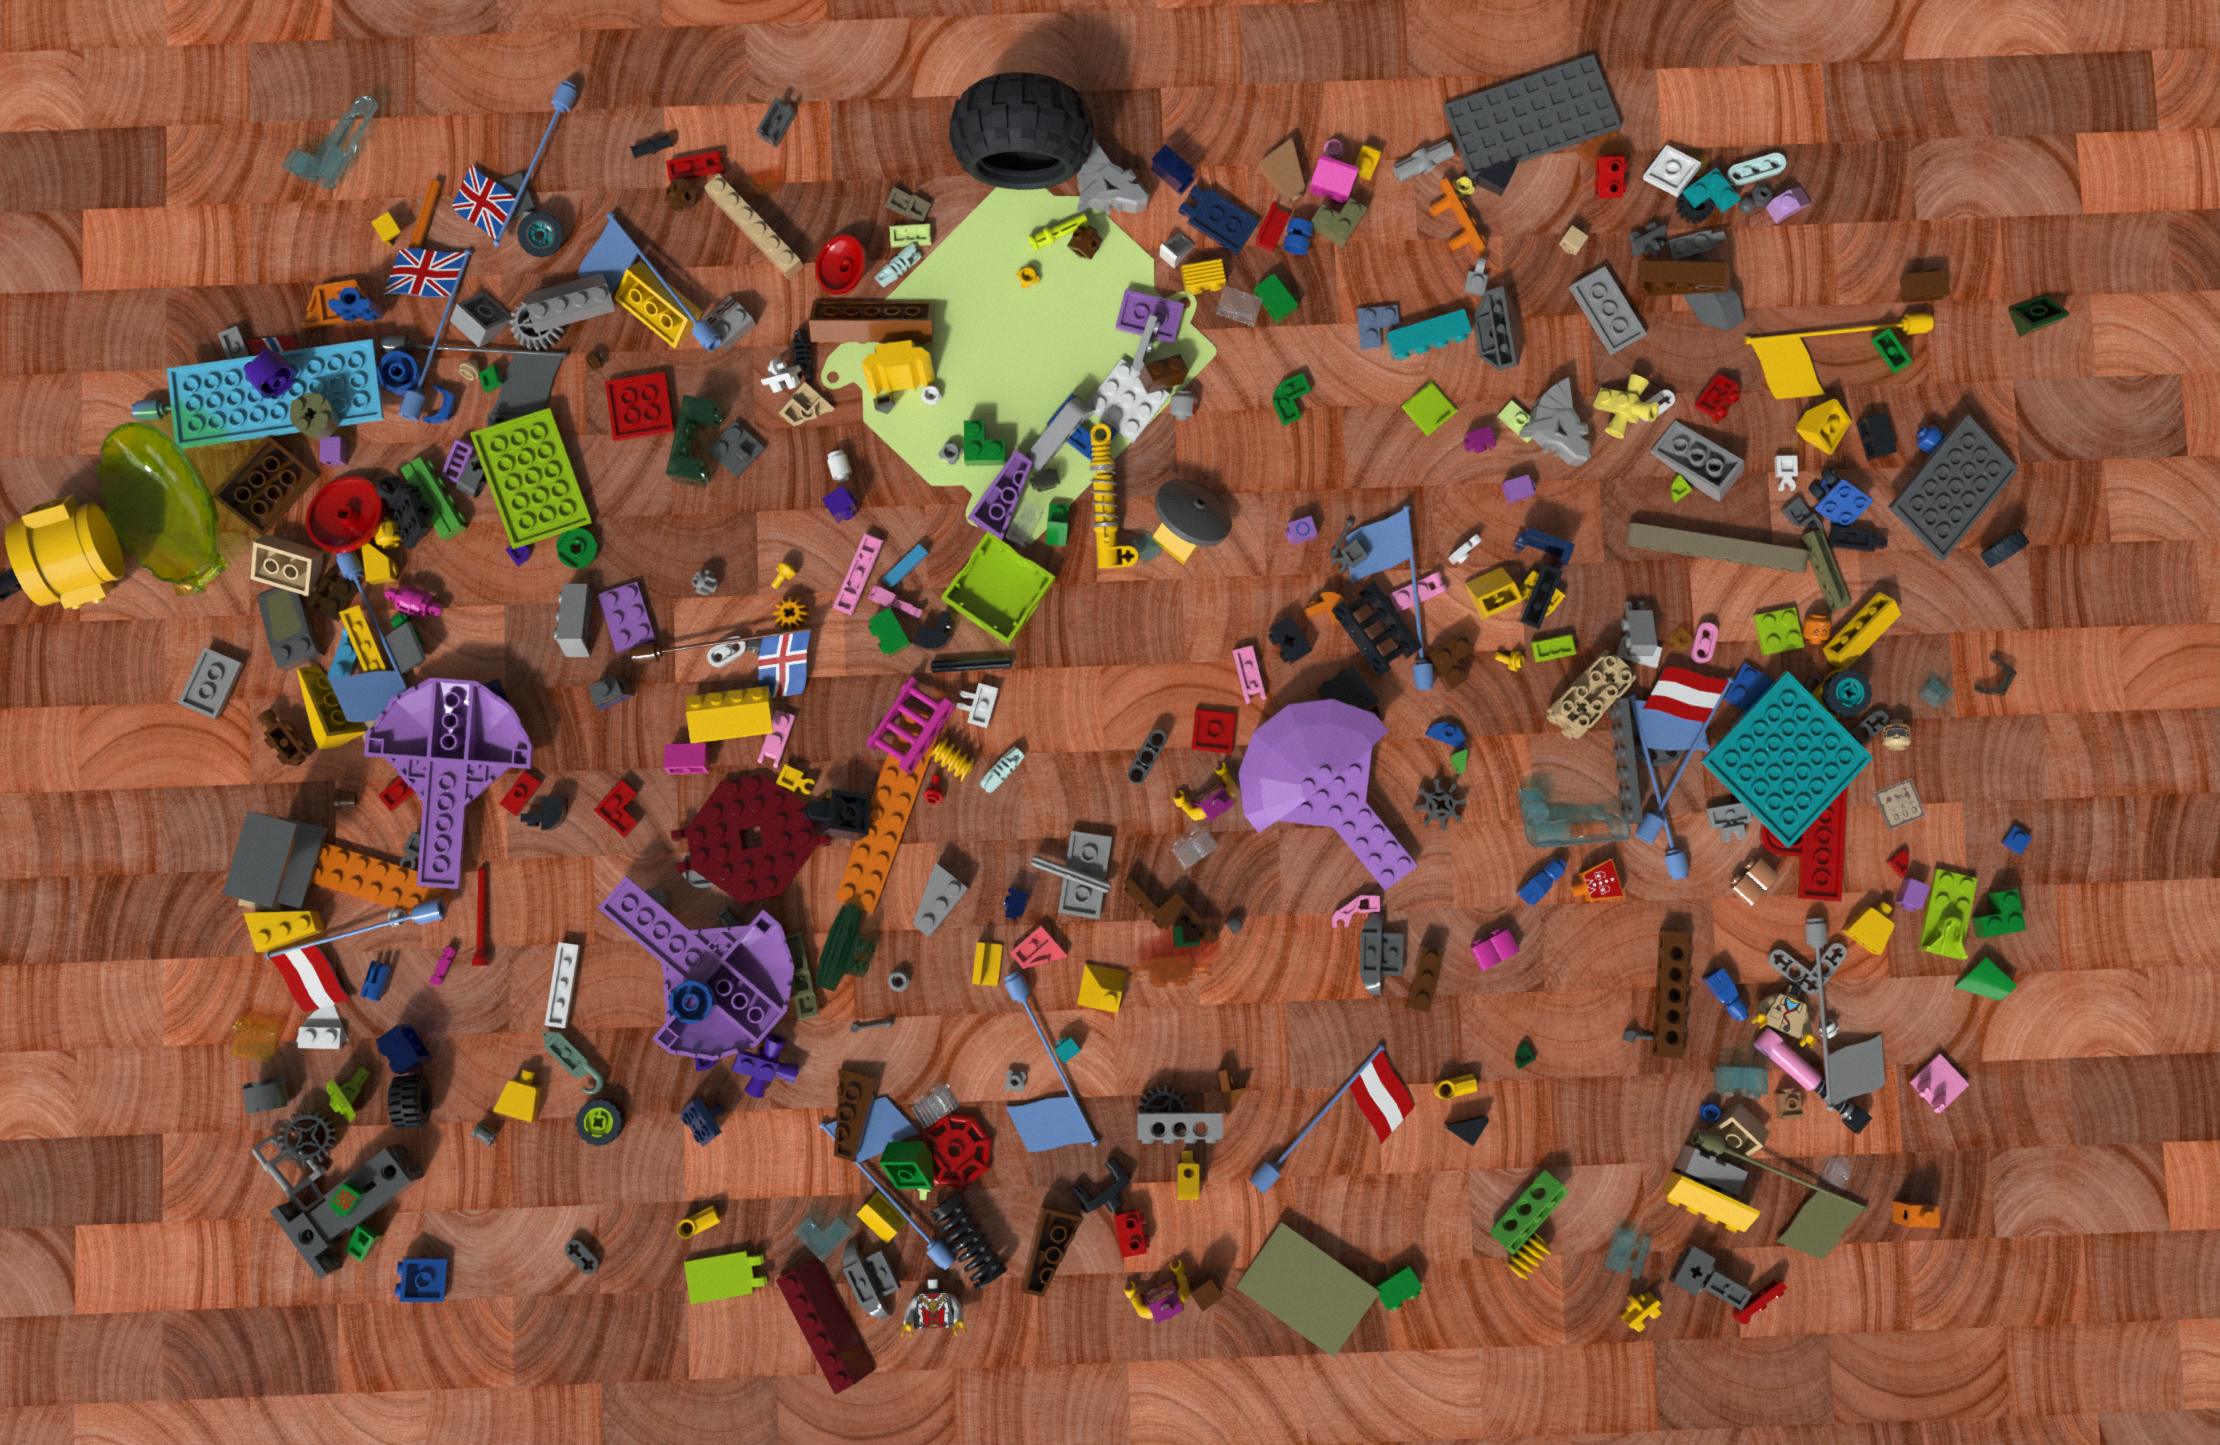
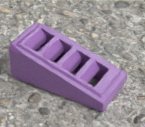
M455 438L441 476L457 483L469 460L476 454L475 445L462 438ZM461 446L464 447V448H467L468 451L465 452V451L461 450V449H460ZM457 454L464 456V460L456 457ZM455 461L461 464V468L456 465H453V462ZM450 468L459 472L458 476L449 472Z

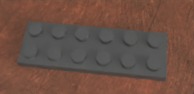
M1621 698L1609 706L1608 713L1610 719L1613 720L1611 737L1615 739L1616 747L1613 748L1614 759H1617L1618 762L1616 778L1620 780L1618 797L1619 800H1622L1623 809L1620 811L1621 819L1625 822V825L1642 823L1643 817L1628 698Z

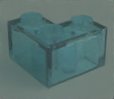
M1714 1066V1091L1721 1093L1723 1097H1734V1093H1742V1097L1759 1099L1761 1095H1768V1069L1756 1066Z

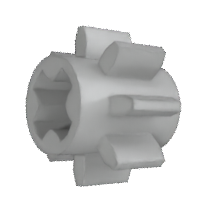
M703 569L701 573L697 572L692 580V585L697 587L695 592L702 595H709V592L713 593L718 586V579L714 577L715 572Z

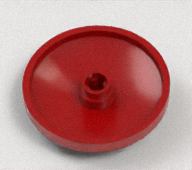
M347 476L336 479L319 490L309 504L306 513L307 533L311 540L325 551L341 554L357 550L367 544L379 531L385 517V500L377 494L376 486L365 478Z

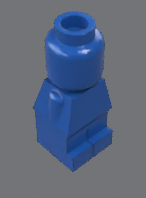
M1559 857L1556 860L1552 859L1543 868V872L1538 871L1516 893L1529 906H1534L1547 894L1553 886V881L1556 882L1565 873L1567 864Z
M1717 967L1702 978L1703 982L1709 987L1720 1003L1726 1004L1725 1008L1732 1018L1740 1022L1749 1016L1747 1005L1741 997H1737L1739 995L1735 983L1724 968Z

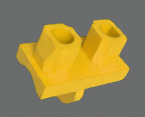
M1649 1291L1644 1295L1640 1294L1636 1299L1629 1295L1627 1298L1631 1303L1625 1307L1626 1310L1620 1314V1317L1632 1329L1634 1328L1641 1332L1646 1327L1644 1318L1649 1315L1654 1319L1662 1314L1659 1307L1661 1303Z

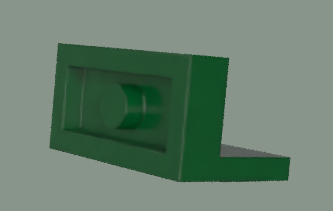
M1182 926L1172 927L1174 948L1201 945L1200 941L1183 942Z

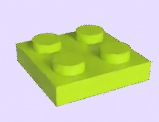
M1795 607L1753 616L1762 656L1804 647Z

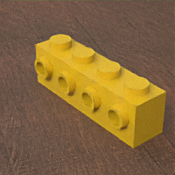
M1878 592L1823 648L1829 663L1837 668L1847 670L1901 615L1895 599Z

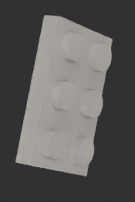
M203 647L178 704L218 720L244 663Z

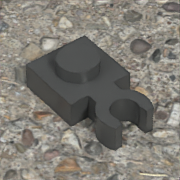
M1356 539L1340 551L1343 555L1342 558H1335L1331 563L1336 565L1338 562H1341L1342 567L1337 572L1344 573L1348 569V565L1351 568H1355L1370 555L1360 540Z
M411 832L403 849L408 854L400 860V866H405L406 862L410 860L411 867L409 870L411 871L416 870L418 866L417 859L419 858L421 835L416 832Z

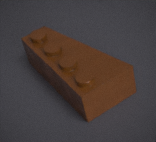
M1714 260L1712 262L1639 261L1637 285L1647 297L1729 292L1730 267L1722 260Z
M1045 1205L1040 1206L1020 1287L1022 1293L1040 1297L1044 1296L1060 1262L1065 1256V1252L1084 1219L1082 1214Z

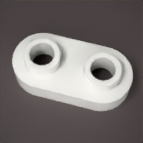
M732 636V637H730V638H728V639L740 638V637H739V636ZM745 641L716 645L707 654L708 662L717 668L724 667L744 655L747 650V644ZM735 644L740 645V649L737 651L733 649ZM718 654L722 655V659L720 661H716V656Z

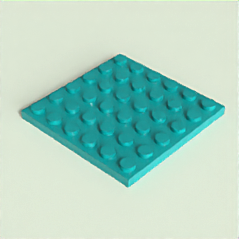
M1784 671L1700 762L1785 847L1790 848L1865 768L1873 757L1788 671Z

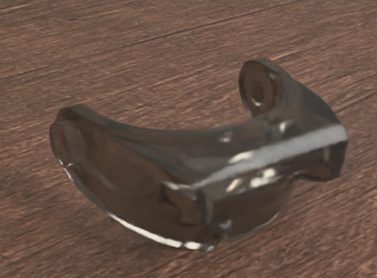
M1991 656L1989 660L1997 664L2003 671V682L1994 688H1984L1975 685L1974 689L1982 694L2005 696L2017 672L2006 663L2000 661L1999 657Z

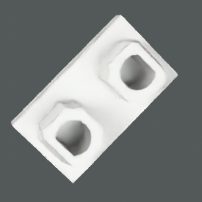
M773 358L770 361V366H768L769 377L762 378L761 382L763 385L769 384L773 393L786 388L783 380H785L788 389L795 388L800 384L797 373L801 371L799 365L786 368V362H783L780 358Z

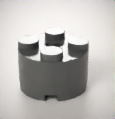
M285 1076L242 1084L241 1090L245 1114L290 1105Z

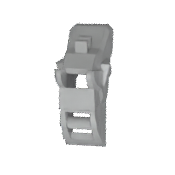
M1094 138L1089 158L1077 173L1078 190L1080 193L1078 212L1081 213L1088 208L1104 211L1106 215L1110 214V209H1116L1117 213L1124 211L1132 214L1145 211L1150 196L1141 183L1133 184L1136 176L1131 169L1123 171L1121 167L1111 163Z
M1569 377L1553 385L1535 401L1530 412L1529 424L1521 430L1519 437H1531L1539 446L1543 447V453H1547L1551 449L1554 451L1553 456H1559L1568 465L1580 466L1592 454L1590 441L1582 437L1589 434L1587 423H1581L1578 415L1573 410Z

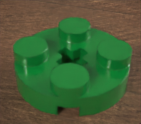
M582 528L563 532L556 542L559 560L572 569H585L595 561L598 555L599 545L596 538L589 531ZM581 544V552L574 554L573 545L578 546Z

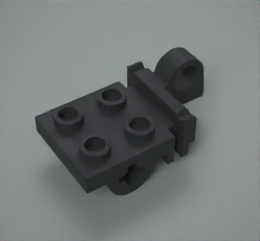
M399 476L383 478L376 486V492L381 498L387 499V503H385L386 510H395L394 521L396 524H399L400 538L404 541L406 549L415 548L428 529L427 524L434 515V509L429 503L418 500L422 496V492H418L419 486H413L412 483L401 484ZM382 485H387L388 491Z

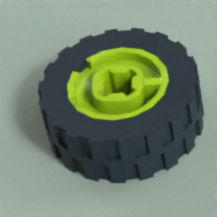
M608 1098L594 1099L585 1103L580 1108L576 1116V1131L580 1134V1138L588 1144H594V1146L606 1145L613 1142L622 1133L623 1126L625 1125V1115L622 1112V1108L615 1101H611Z

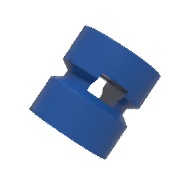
M1289 219L1286 230L1288 235L1285 236L1283 249L1296 255L1308 254L1309 238L1312 236L1314 224L1305 219Z

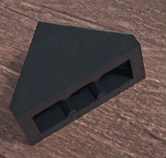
M1516 161L1479 173L1475 179L1476 185L1502 197L1517 167Z
M1483 1115L1446 1123L1444 1126L1447 1130L1474 1146L1488 1124L1489 1118Z

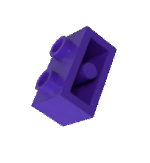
M843 486L822 498L837 523L844 519L845 521L852 519L858 511L855 506L858 504L850 489L846 491Z

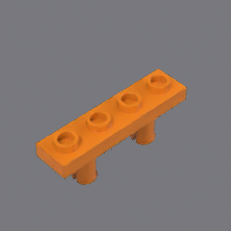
M1447 178L1440 181V188L1444 198L1429 206L1431 214L1435 217L1450 208L1463 228V233L1447 241L1452 251L1469 243L1474 248L1477 256L1484 253V245L1487 243L1483 235H1478L1475 230L1477 227L1475 220L1472 216L1468 217L1466 210H1468L1463 199H1458L1456 195L1458 190L1453 181L1449 182Z

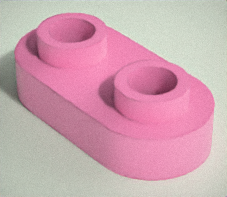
M1703 623L1695 631L1690 654L1691 658L1697 663H1705L1713 656L1718 636V630L1714 624ZM1703 630L1708 632V637L1703 636ZM1698 650L1703 651V657L1698 655Z

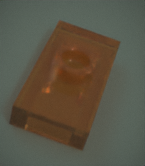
M775 169L736 179L739 194L743 200L781 191Z

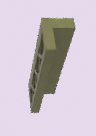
M1822 529L1809 532L1800 537L1805 550L1809 551L1808 559L1829 612L1832 613L1851 606Z

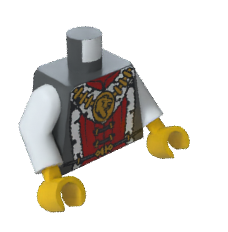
M939 1278L927 1279V1291H919L918 1296L912 1298L905 1312L904 1325L901 1327V1337H903L904 1331L909 1330L910 1338H912V1326H914V1329L953 1327L956 1336L957 1329L962 1327L964 1334L967 1333L966 1326L963 1323L962 1305L955 1295L950 1294L949 1290H940Z

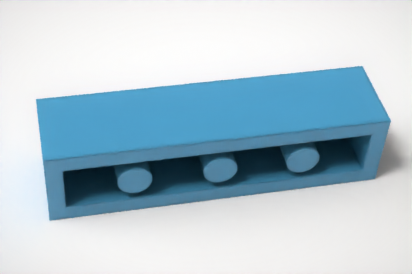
M918 544L882 578L883 581L893 590L929 555L928 552Z

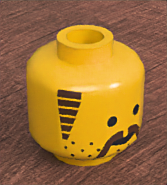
M389 517L384 518L379 531L374 536L376 544L383 547V549L396 548L402 541L399 524H396Z

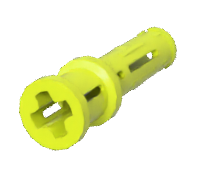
M1083 213L1053 228L1045 227L1043 231L1035 235L1030 234L1028 235V240L1034 252H1037L1039 248L1047 244L1052 245L1056 239L1074 232L1078 226H1088L1089 223Z

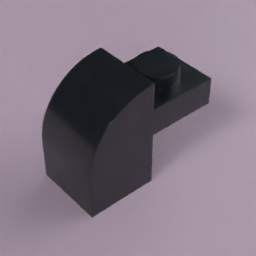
M942 611L935 630L919 625L913 645L932 652L944 649L952 640L951 635L945 634L946 631H950L953 624L951 614Z
M542 797L541 814H521L520 822L527 823V827H540L541 823V830H554L561 826L566 819L568 798Z

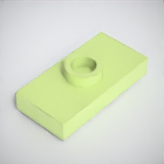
M930 223L890 226L891 248L907 247L911 243H914L915 246L931 245Z
M1511 400L1497 417L1519 435L1521 430L1529 424L1530 416ZM1525 437L1522 439L1528 443L1532 438Z

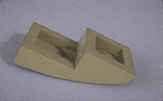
M895 187L892 188L885 203V207L920 222L924 221L931 203L914 194L911 196Z

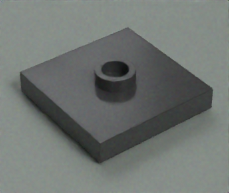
M520 172L496 183L516 198L524 177ZM527 184L510 221L522 217L523 212L537 211Z

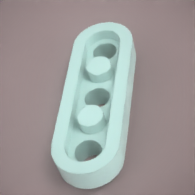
M1772 153L1735 164L1727 171L1726 180L1732 186H1741L1780 174L1786 167V159L1780 153ZM1771 163H1775L1777 168L1772 167ZM1752 169H1756L1758 173H1753ZM1733 174L1738 175L1739 179H1735Z

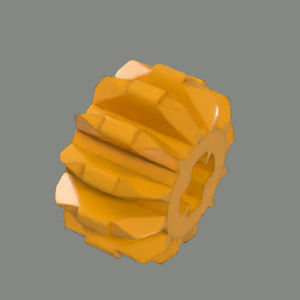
M789 596L788 602L782 598L783 605L781 606L777 603L775 605L780 609L773 612L774 616H779L775 619V622L777 624L781 623L780 628L782 629L788 626V630H793V625L797 629H801L799 622L803 624L807 622L802 617L809 616L808 612L803 611L807 608V605L801 604L800 598H797L795 602L792 596ZM793 611L795 613L794 617L788 616L787 612Z

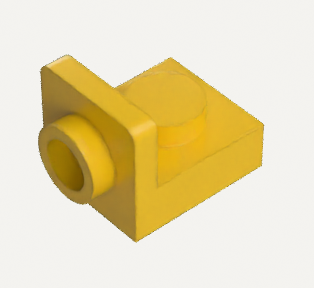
M1363 145L1354 165L1359 167L1357 176L1369 181L1381 155V152L1376 147Z

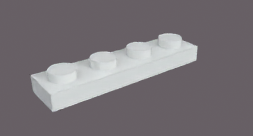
M558 942L545 1018L546 1026L567 1028L581 945Z

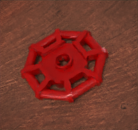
M945 1111L925 1129H921L920 1141L924 1142L927 1148L928 1141H934L932 1159L941 1168V1171L937 1173L933 1167L934 1185L966 1189L969 1184L984 1172L989 1171L993 1138H990L977 1121L975 1115L952 1114ZM951 1122L966 1124L964 1130L951 1128ZM943 1124L945 1125L946 1131L936 1137L932 1134ZM971 1127L981 1140L975 1142L968 1131ZM951 1145L955 1147L958 1145L960 1147V1154L958 1156L949 1153ZM983 1146L981 1161L975 1159L976 1147ZM971 1164H974L977 1168L965 1177L963 1171ZM946 1171L958 1173L959 1179L943 1176Z

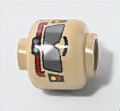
M1890 720V724H1886L1883 727V744L1889 747V750H1905L1906 746L1911 744V727L1903 723V720Z

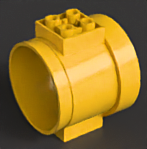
M74 494L34 505L21 516L22 518L9 521L6 525L5 543L13 571L25 593L39 606H46L61 601L64 609L69 607L77 609L83 607L86 602H101L106 599L105 597L110 594L111 589L115 586L113 580L122 579L124 576L125 563L117 534L106 513L94 502L80 506Z

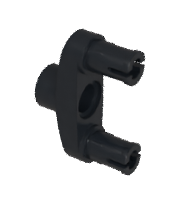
M1115 1156L1104 1164L1116 1179L1115 1183L1096 1198H1092L1082 1182L1071 1190L1082 1204L1081 1208L1086 1214L1103 1205L1112 1213L1126 1202L1120 1195V1192L1133 1177L1128 1171L1123 1169Z

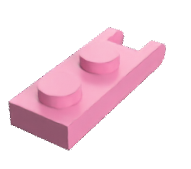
M1253 646L1233 650L1232 653L1245 703L1250 704L1248 695L1260 693V698L1266 700Z
M775 710L773 715V733L767 734L758 758L759 763H763L765 756L775 759L773 767L778 769L796 716Z

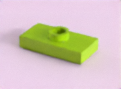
M1572 634L1531 642L1535 663L1576 654Z

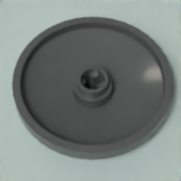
M1173 479L1164 483L1156 494L1155 509L1160 520L1180 539L1194 545L1210 547L1222 543L1230 533L1232 528L1230 512L1225 503L1207 487L1191 480Z

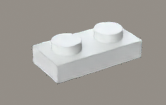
M299 1027L298 1048L342 1049L343 1028Z

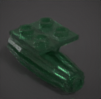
M847 903L846 906L842 905L834 919L819 959L816 986L835 991L844 974L864 978V975L868 972L871 954L876 949L875 942L877 938L858 934L862 914L858 910L859 906Z

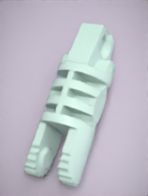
M914 243L904 248L897 254V257L895 256L890 260L889 264H886L875 276V279L882 287L897 280L898 276L907 271V268H911L922 258L920 252H915L917 247Z
M1014 746L992 766L993 768L983 777L979 785L988 793L995 791L1007 779V776L1017 768L1025 755Z

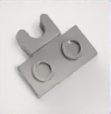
M1742 803L1706 809L1709 828H1719L1723 843L1731 841L1732 832L1735 833L1738 840L1746 839L1744 823L1753 821L1751 812Z

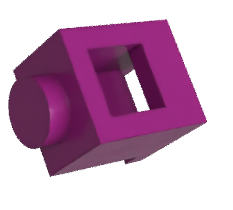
M1491 426L1468 432L1464 437L1465 440H1463L1465 451H1475L1476 454L1486 451L1487 447L1489 451L1493 450L1497 445Z

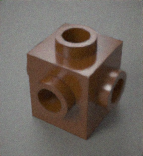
M683 178L672 179L666 189L664 201L670 204V208L675 211L691 210L696 202L695 197L699 187Z
M1078 226L1073 232L1067 247L1078 257L1092 260L1095 253L1099 250L1103 239L1098 235V231L1094 227Z

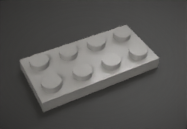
M1605 266L1569 287L1610 356L1647 335Z
M1071 831L1066 866L1105 880L1112 837ZM1063 878L1058 913L1099 919L1103 892Z

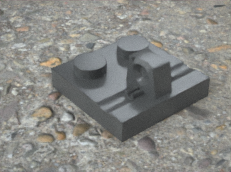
M736 421L707 449L712 456L737 478L765 450Z

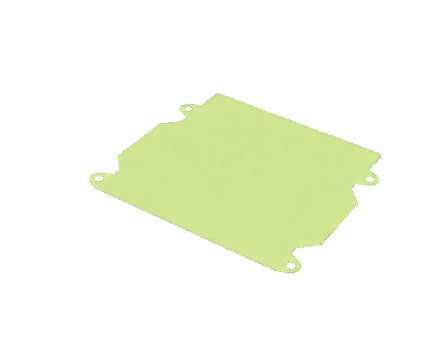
M996 187L884 300L934 301L933 343L920 344L915 342V347H922L930 353L935 381L931 386L939 388V393H941V399L935 405H928L923 402L921 395L925 386L920 384L915 391L913 389L893 391L895 406L888 414L875 410L873 399L889 395V393L883 389L876 396L868 390L862 362L868 354L875 353L874 347L880 344L878 342H867L865 344L847 342L840 344L828 356L821 373V380L824 386L830 389H838L852 382H855L862 389L863 421L931 486L963 485L972 494L966 508V518L969 524L976 527L978 526L968 520V516L1005 465H965L964 420H984L986 440H1005L1006 463L1015 450L1026 456L1048 428L1046 423L1072 393L1087 404L1121 359L1131 366L1133 365L1142 336L1115 330L1125 289L1163 298L1155 291L1154 259L1104 212L1088 208L1079 213L1078 203L1080 196H1054L1046 188L1014 190ZM1084 213L1089 223L1088 226L1094 227L1098 231V235L1103 239L1099 250L1095 253L1092 260L1078 257L1067 247L1073 232L1056 239L1052 245L1047 244L1039 248L1037 252H1034L1028 235H1035L1043 231L1045 227L1053 228ZM1031 265L1035 268L1036 276L1040 278L1038 284H1032L1027 289L1021 287V281L1017 278L1016 273L1018 270ZM1185 291L1163 298L1179 302L1181 298L1186 297L1191 302L1190 307L1182 311L1174 344L1151 339L1154 341L1150 353L1146 352L1144 357L1147 364L1180 354L1189 370L1183 384L1164 389L1170 394V397L1154 418L1170 403L1171 396L1176 394V391H1182L1217 353L1216 347L1190 323L1196 310L1197 301L1194 295L1185 293ZM832 371L837 372L839 375V380L836 383H830L827 379V375ZM1092 414L1080 426L1091 434V430L1096 424H1107ZM1098 430L1095 433V437L1098 440H1101L1106 435L1104 430ZM1120 433L1115 435L1111 440L1112 445H1109V447H1112V450H1109V452H1112V455H1110L1112 460L1131 443ZM947 441H952L954 445L961 447L963 450V454L958 456L954 465H950L947 460L939 457V451L943 449ZM1066 442L1041 472L1031 465L1007 528L1023 543L1032 544L1047 529L1049 503L1070 506L1092 483L1090 480L1093 479V476H1097V473L1089 470L1091 461Z

